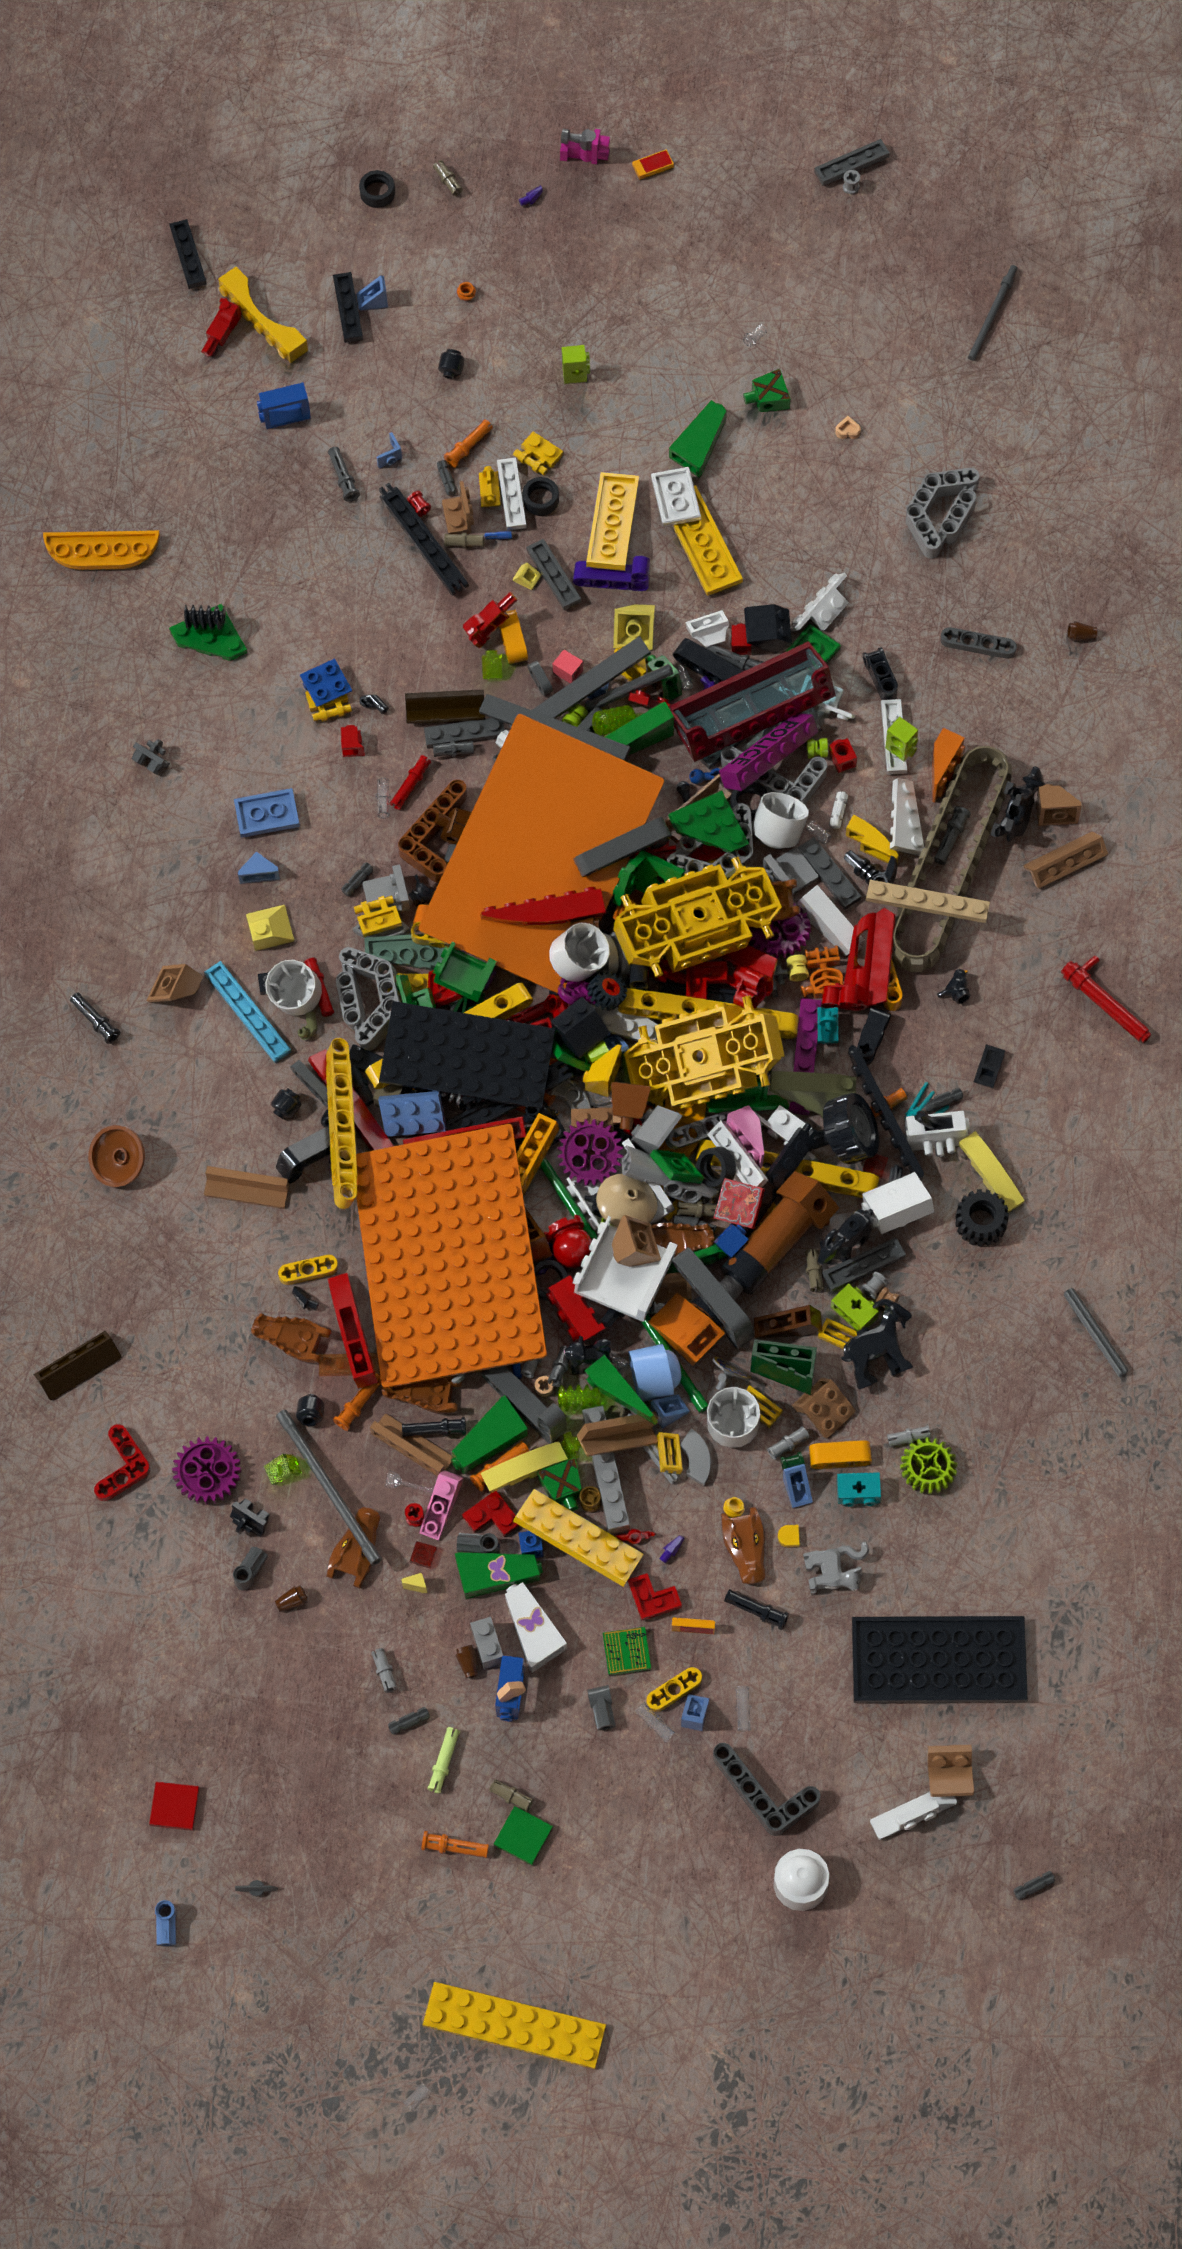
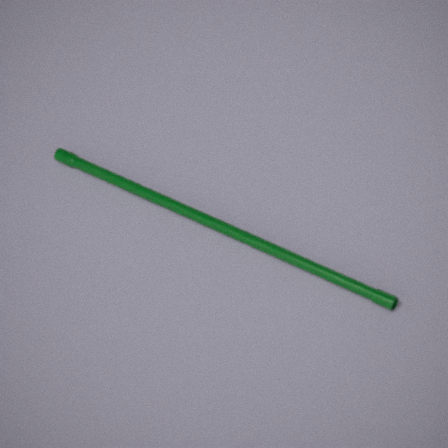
M545 1156L540 1165L544 1174L572 1217L574 1218V1215L581 1216L585 1224L582 1230L586 1231L592 1240L593 1238L597 1239V1234ZM647 1313L644 1322L641 1321L650 1337L656 1345L663 1344L665 1350L673 1352L666 1340L648 1323L651 1317ZM679 1362L681 1368L680 1383L688 1393L697 1411L703 1413L708 1409L709 1404Z

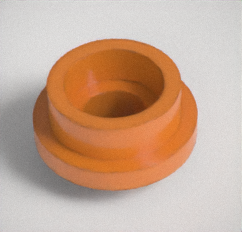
M463 282L457 288V295L461 300L468 301L475 297L476 289L471 283Z

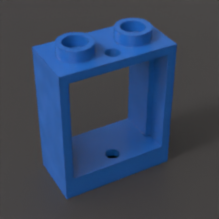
M304 382L259 393L260 401H257L260 422L265 423L266 429L311 419Z
M502 1655L497 1692L507 1682H523L525 1673L524 1658ZM521 1695L513 1697L506 1702H500L498 1696H496V1716L500 1717V1720L511 1722L513 1719L518 1720Z

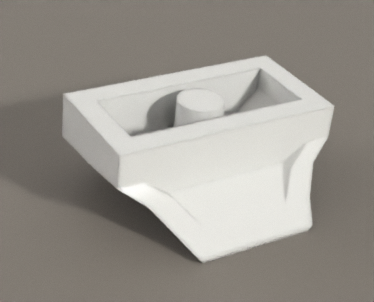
M722 610L685 622L690 635L700 641L705 647L725 642L729 621Z

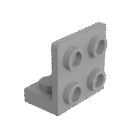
M794 847L777 859H774L771 854L764 857L763 868H765L766 873L773 882L796 879L797 887L792 889V894L818 879V874L797 847Z
M400 864L392 866L393 874H390V876L362 883L367 903L378 900V897L381 896L388 897L392 895L394 903L387 905L388 907L396 905L398 913L410 910ZM381 907L370 910V913L381 910Z

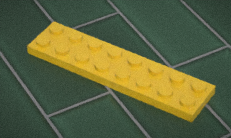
M438 1982L433 1983L423 2021V2027L591 2069L596 2068L606 2024Z

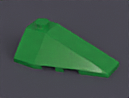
M605 1355L584 1370L588 1376L586 1381L592 1389L597 1387L602 1394L654 1425L658 1423L654 1414Z

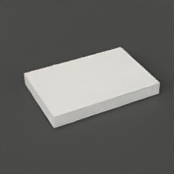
M689 467L651 474L663 527L701 520Z

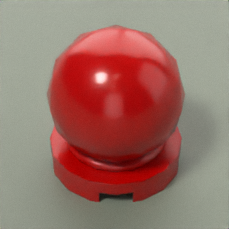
M574 1215V1219L567 1220L566 1217L557 1220L548 1226L549 1232H544L547 1242L553 1244L552 1249L556 1260L566 1268L581 1267L585 1255L589 1256L591 1253L589 1247L592 1239L586 1231L582 1230L585 1224L580 1215Z

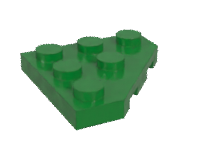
M222 603L218 605L219 611L223 609ZM227 612L225 625L221 631L218 630L217 625L214 630H210L209 625L206 630H203L201 625L198 630H195L193 625L188 630L184 621L169 627V632L180 648L185 649L187 647L202 654L222 657V659L228 661L248 653Z
M719 791L668 815L677 834L694 838L696 841L708 846L723 849L722 851L732 853L749 844L723 791Z

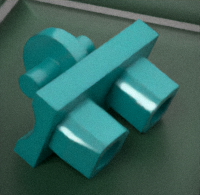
M818 1007V1043L825 1045L838 1043V1007Z

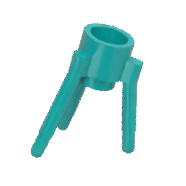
M928 1082L924 1083L910 1109L905 1113V1121L906 1117L915 1116L918 1111H923L922 1109L935 1094L932 1091L921 1105L916 1107L928 1086ZM946 1105L945 1107L941 1108L933 1114L943 1113L944 1111L949 1109V1105Z

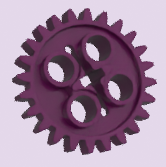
M801 907L798 915L786 920L775 921L776 927H774V921H771L770 928L774 934L772 938L766 939L761 928L749 927L752 934L749 946L760 949V951L771 956L775 954L777 959L780 954L786 958L787 953L793 956L795 949L801 951V945L806 946V940L810 939L809 933H811L810 919L807 917V912L803 913Z
M585 1119L584 1125L577 1121V1128L570 1125L571 1132H563L566 1139H559L563 1146L557 1147L558 1150L562 1151V1154L557 1155V1158H563L564 1160L559 1166L566 1165L567 1168L563 1172H571L570 1179L577 1177L576 1183H580L584 1179V1184L588 1186L591 1180L593 1186L597 1185V1179L603 1183L605 1176L607 1178L611 1176L610 1172L618 1173L615 1166H622L618 1158H624V1155L619 1154V1151L623 1150L624 1147L618 1146L622 1139H615L618 1132L614 1131L611 1133V1125L604 1128V1121H601L599 1125H597L596 1119H593L591 1124L588 1119ZM591 1134H594L592 1150L595 1151V1155H591V1167L588 1171L589 1154H586V1150L591 1148ZM580 1135H584L587 1139L586 1144L582 1147L577 1143V1138ZM601 1137L607 1141V1146L604 1149H600L597 1145V1141ZM578 1155L584 1159V1164L581 1167H577L574 1163V1159ZM598 1158L604 1161V1167L601 1170H598L594 1164Z
M206 1436L205 1442H202L200 1437H198L197 1444L190 1440L191 1447L188 1448L183 1445L184 1453L177 1452L180 1460H173L174 1465L177 1466L172 1468V1472L177 1474L173 1476V1480L178 1482L176 1484L177 1489L182 1488V1496L188 1493L189 1501L195 1497L197 1504H199L201 1499H204L205 1505L208 1504L209 1499H212L215 1504L216 1497L224 1500L223 1494L231 1495L229 1488L236 1489L237 1486L234 1481H240V1477L237 1474L241 1473V1468L236 1466L241 1463L240 1459H235L238 1456L237 1452H232L233 1448L231 1445L225 1448V1440L218 1444L217 1437L212 1442H210L208 1436ZM205 1453L213 1454L210 1459L202 1458ZM197 1458L207 1470L210 1469L212 1475L220 1480V1483H217L207 1471L203 1472L202 1466L193 1459ZM190 1467L197 1468V1471L195 1473H187V1470ZM220 1467L227 1468L226 1472L222 1474H219L216 1471ZM205 1481L212 1483L208 1488L201 1487Z

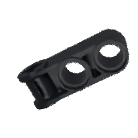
M879 647L876 651L862 653L864 665L869 671L881 700L897 699L898 683L889 666L883 648Z
M873 1006L869 1011L857 1045V1049L861 1053L866 1065L871 1064L874 1060L891 1018L890 1012Z

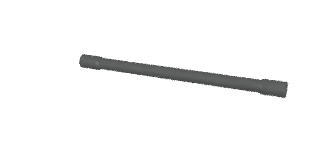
M287 1410L280 1411L276 1418L283 1429L289 1434L361 1546L362 1552L371 1566L379 1564L382 1561V1557L375 1546L369 1541L302 1437Z

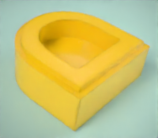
M785 1525L781 1527L778 1531V1542L787 1548L799 1547V1526Z

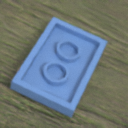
M292 788L234 799L241 838L300 827Z
M438 1091L380 1096L378 1099L387 1137L444 1132L447 1129L441 1095Z

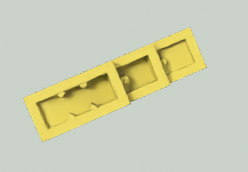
M976 1131L959 1142L960 1148L971 1160V1165L983 1178L984 1185L988 1190H991L992 1194H999L998 1199H1004V1205L1008 1207L1007 1213L1024 1203L1025 1200L1013 1181Z
M557 1441L498 1464L482 1472L481 1475L490 1493H493L509 1484L512 1486L528 1477L532 1479L537 1476V1471L567 1461L568 1458L560 1442Z

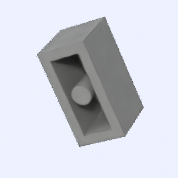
M491 1617L471 1622V1631L483 1669L501 1665L503 1653Z

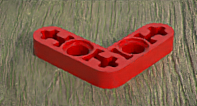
M120 1424L113 1425L108 1431V1436L126 1465L95 1485L94 1492L100 1501H108L147 1477L150 1473L148 1461L127 1429ZM118 1431L121 1433L125 1442L121 1444L119 1438L115 1437L114 1432ZM126 1447H133L135 1449V1453L132 1456H125L123 1451ZM138 1464H140L141 1466H144V1467H143V1468H144V1471H143V1472H140L139 1470H137V1467H136V1466H137ZM129 1469H131V1472L134 1475L133 1479L131 1478V1475L128 1472ZM119 1475H126L128 1477V1481L123 1485L118 1484L116 1479ZM110 1481H113L114 1486H115L117 1489L114 1490V1489H113V1486L110 1487V1486H111ZM104 1487L107 1489L108 1494L100 1493V1488Z

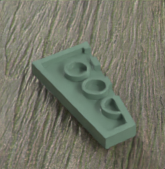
M415 934V935H417V936H419V937H422V936H424L425 934ZM411 935L364 938L365 953L385 959L391 964L433 971L437 962L441 963L443 960L441 954L444 948L416 944L413 942Z

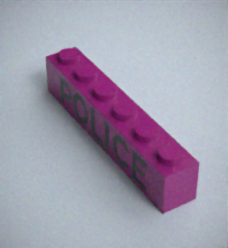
M799 713L786 719L719 770L724 788L744 790L817 734L818 730L813 715Z

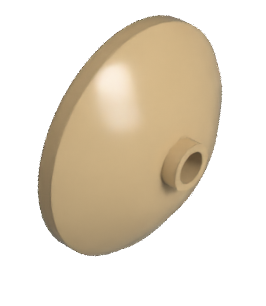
M616 1174L604 1180L597 1191L596 1203L600 1214L605 1220L610 1216V1224L618 1228L620 1220L624 1215L650 1223L657 1212L656 1195L645 1181L641 1182L623 1174Z

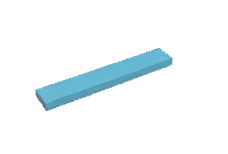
M221 961L204 972L208 980L274 1063L291 1053L290 1047Z

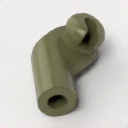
M315 1012L305 1014L307 1025L298 1030V1036L302 1040L310 1039L318 1029Z

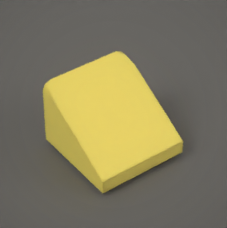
M529 563L521 565L512 580L532 590L541 577V573Z
M422 1573L402 1578L403 1589L427 1593Z

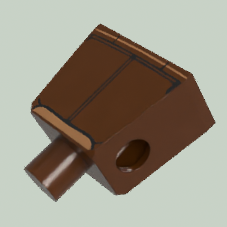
M454 808L448 816L438 813L434 823L443 827L441 839L449 844L457 845L472 812Z

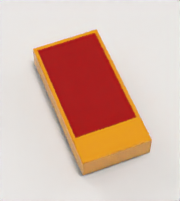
M666 149L633 161L632 166L639 180L674 168V163Z
M673 1617L672 1631L714 1635L715 1621Z

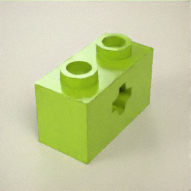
M585 345L562 347L564 384L587 382V374H590L589 352H585Z
M849 1283L831 1300V1308L856 1331L870 1327L878 1319V1307L875 1309L872 1307L874 1302L871 1300L867 1301L860 1289L855 1286L852 1287Z

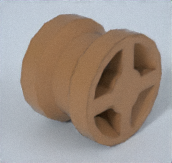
M884 1287L876 1302L881 1299H889L897 1303L900 1295L897 1293L893 1294L888 1288Z

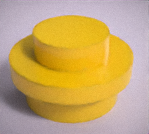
M737 1497L727 1499L723 1505L724 1512L732 1518L742 1516L744 1512L743 1501Z

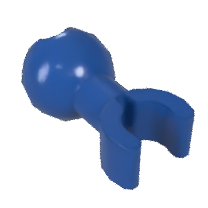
M714 768L711 772L693 769L689 774L690 781L693 784H701L704 780L711 781L714 778L713 775L719 774L720 769Z

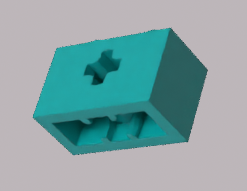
M880 1472L837 1474L838 1504H842L844 1507H852L855 1504L875 1506L877 1503H880ZM856 1488H860L862 1492L857 1493Z

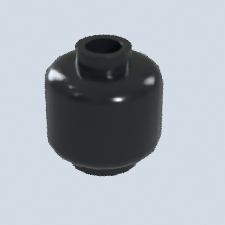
M447 349L446 352L441 353L438 370L443 373V377L454 379L455 376L462 374L465 358L461 355L460 351Z
M289 1088L279 1090L271 1102V1106L275 1109L273 1113L281 1119L285 1116L292 1118L302 1105L299 1100L301 1097Z
M308 1394L298 1400L296 1417L301 1424L312 1427L322 1421L325 1407L323 1400L314 1394Z

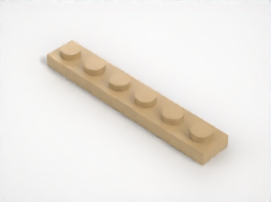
M870 880L866 901L982 923H986L990 905L989 901Z

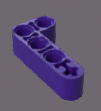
M635 556L632 565L626 564L625 571L586 567V561L575 563L573 583L577 586L646 591L649 588L650 559L648 557Z

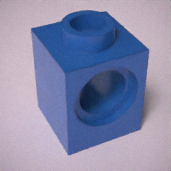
M730 1224L714 1243L725 1254L732 1257L749 1239L745 1236L747 1232L740 1225L735 1227Z
M530 1531L519 1532L521 1554L535 1555V1558L543 1557L541 1538Z

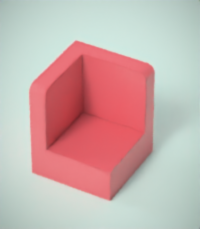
M563 650L552 663L553 673L568 683L575 681L583 672V661L566 650Z

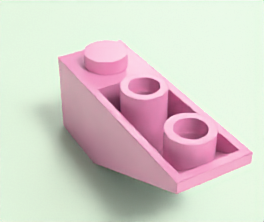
M748 1105L729 1113L727 1125L758 1167L762 1168L764 1148L760 1119Z
M446 1470L439 1473L419 1532L420 1534L438 1541L440 1540L458 1497L464 1477Z

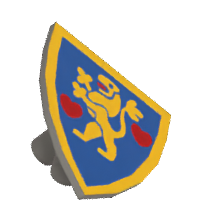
M719 1357L713 1358V1362L724 1371V1373L718 1376L719 1382L715 1387L719 1391L725 1389L732 1375L743 1380H752L750 1376Z

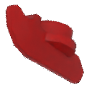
M633 1528L627 1534L614 1535V1537L621 1541L628 1540L632 1544H638L642 1538L648 1539L651 1536H655L656 1533L652 1531L641 1532L639 1529Z

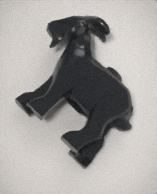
M1034 766L1028 776L1022 778L1026 783L1025 785L1016 786L1015 783L1007 782L1004 794H1009L1010 800L1006 808V816L1000 824L994 823L991 836L1000 837L1007 833V841L1011 842L1015 836L1021 837L1024 834L1035 801L1034 795L1039 790V787L1045 785L1040 768Z
M856 1209L838 1230L832 1229L825 1239L820 1241L821 1249L817 1262L824 1265L825 1263L830 1264L832 1259H840L842 1262L851 1259L853 1247L856 1244L863 1246L870 1237L871 1227L874 1222L872 1217L873 1210L864 1211L863 1209Z
M881 1299L872 1306L873 1309L885 1306L878 1327L872 1330L866 1327L856 1331L857 1336L849 1339L843 1348L844 1355L841 1359L845 1362H853L855 1368L854 1376L859 1390L878 1382L877 1378L868 1371V1361L883 1356L891 1376L913 1368L912 1364L901 1353L896 1330V1322H900L901 1326L905 1329V1324L911 1319L912 1315L901 1305L889 1299Z

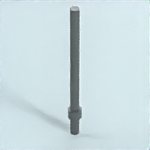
M1011 265L1007 275L1003 277L1000 283L1001 288L969 353L968 359L972 361L976 359L1008 289L1012 287L1013 278L1018 269L1017 266Z

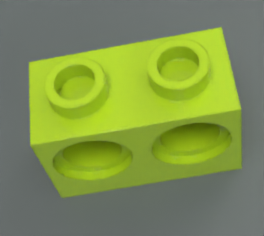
M899 716L887 729L885 748L903 762L908 757L911 758L917 751L918 729Z

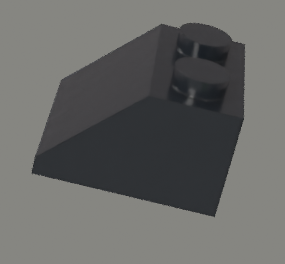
M776 604L744 608L747 644L774 653H778L792 644L789 609Z
M583 997L579 998L551 1020L552 1028H555L554 1034L579 1059L611 1035L597 1011Z

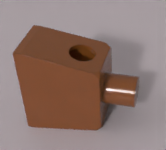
M611 1082L612 1111L614 1116H621L620 1129L632 1130L633 1118L642 1119L651 1086Z

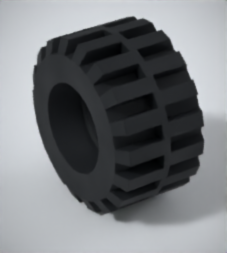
M977 1189L975 1194L971 1191L968 1197L965 1195L958 1204L955 1225L958 1227L957 1232L959 1235L963 1234V1240L969 1239V1244L974 1245L975 1242L978 1243V1246L982 1247L983 1243H986L987 1246L991 1245L992 1241L996 1243L999 1241V1237H1003L1007 1228L1009 1213H1007L1008 1207L1004 1205L1005 1201L1003 1198L998 1199L999 1194H990L991 1190L986 1189V1192H982V1189ZM975 1211H986L992 1215L994 1221L988 1225H979L972 1221L970 1215Z

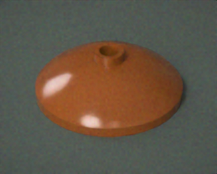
M112 1125L102 1129L95 1135L90 1144L88 1153L90 1169L94 1176L107 1186L123 1187L132 1183L141 1173L145 1161V1150L140 1137L132 1129L121 1125ZM123 1153L125 1154V1159H124V1160L122 1159V1154H123Z

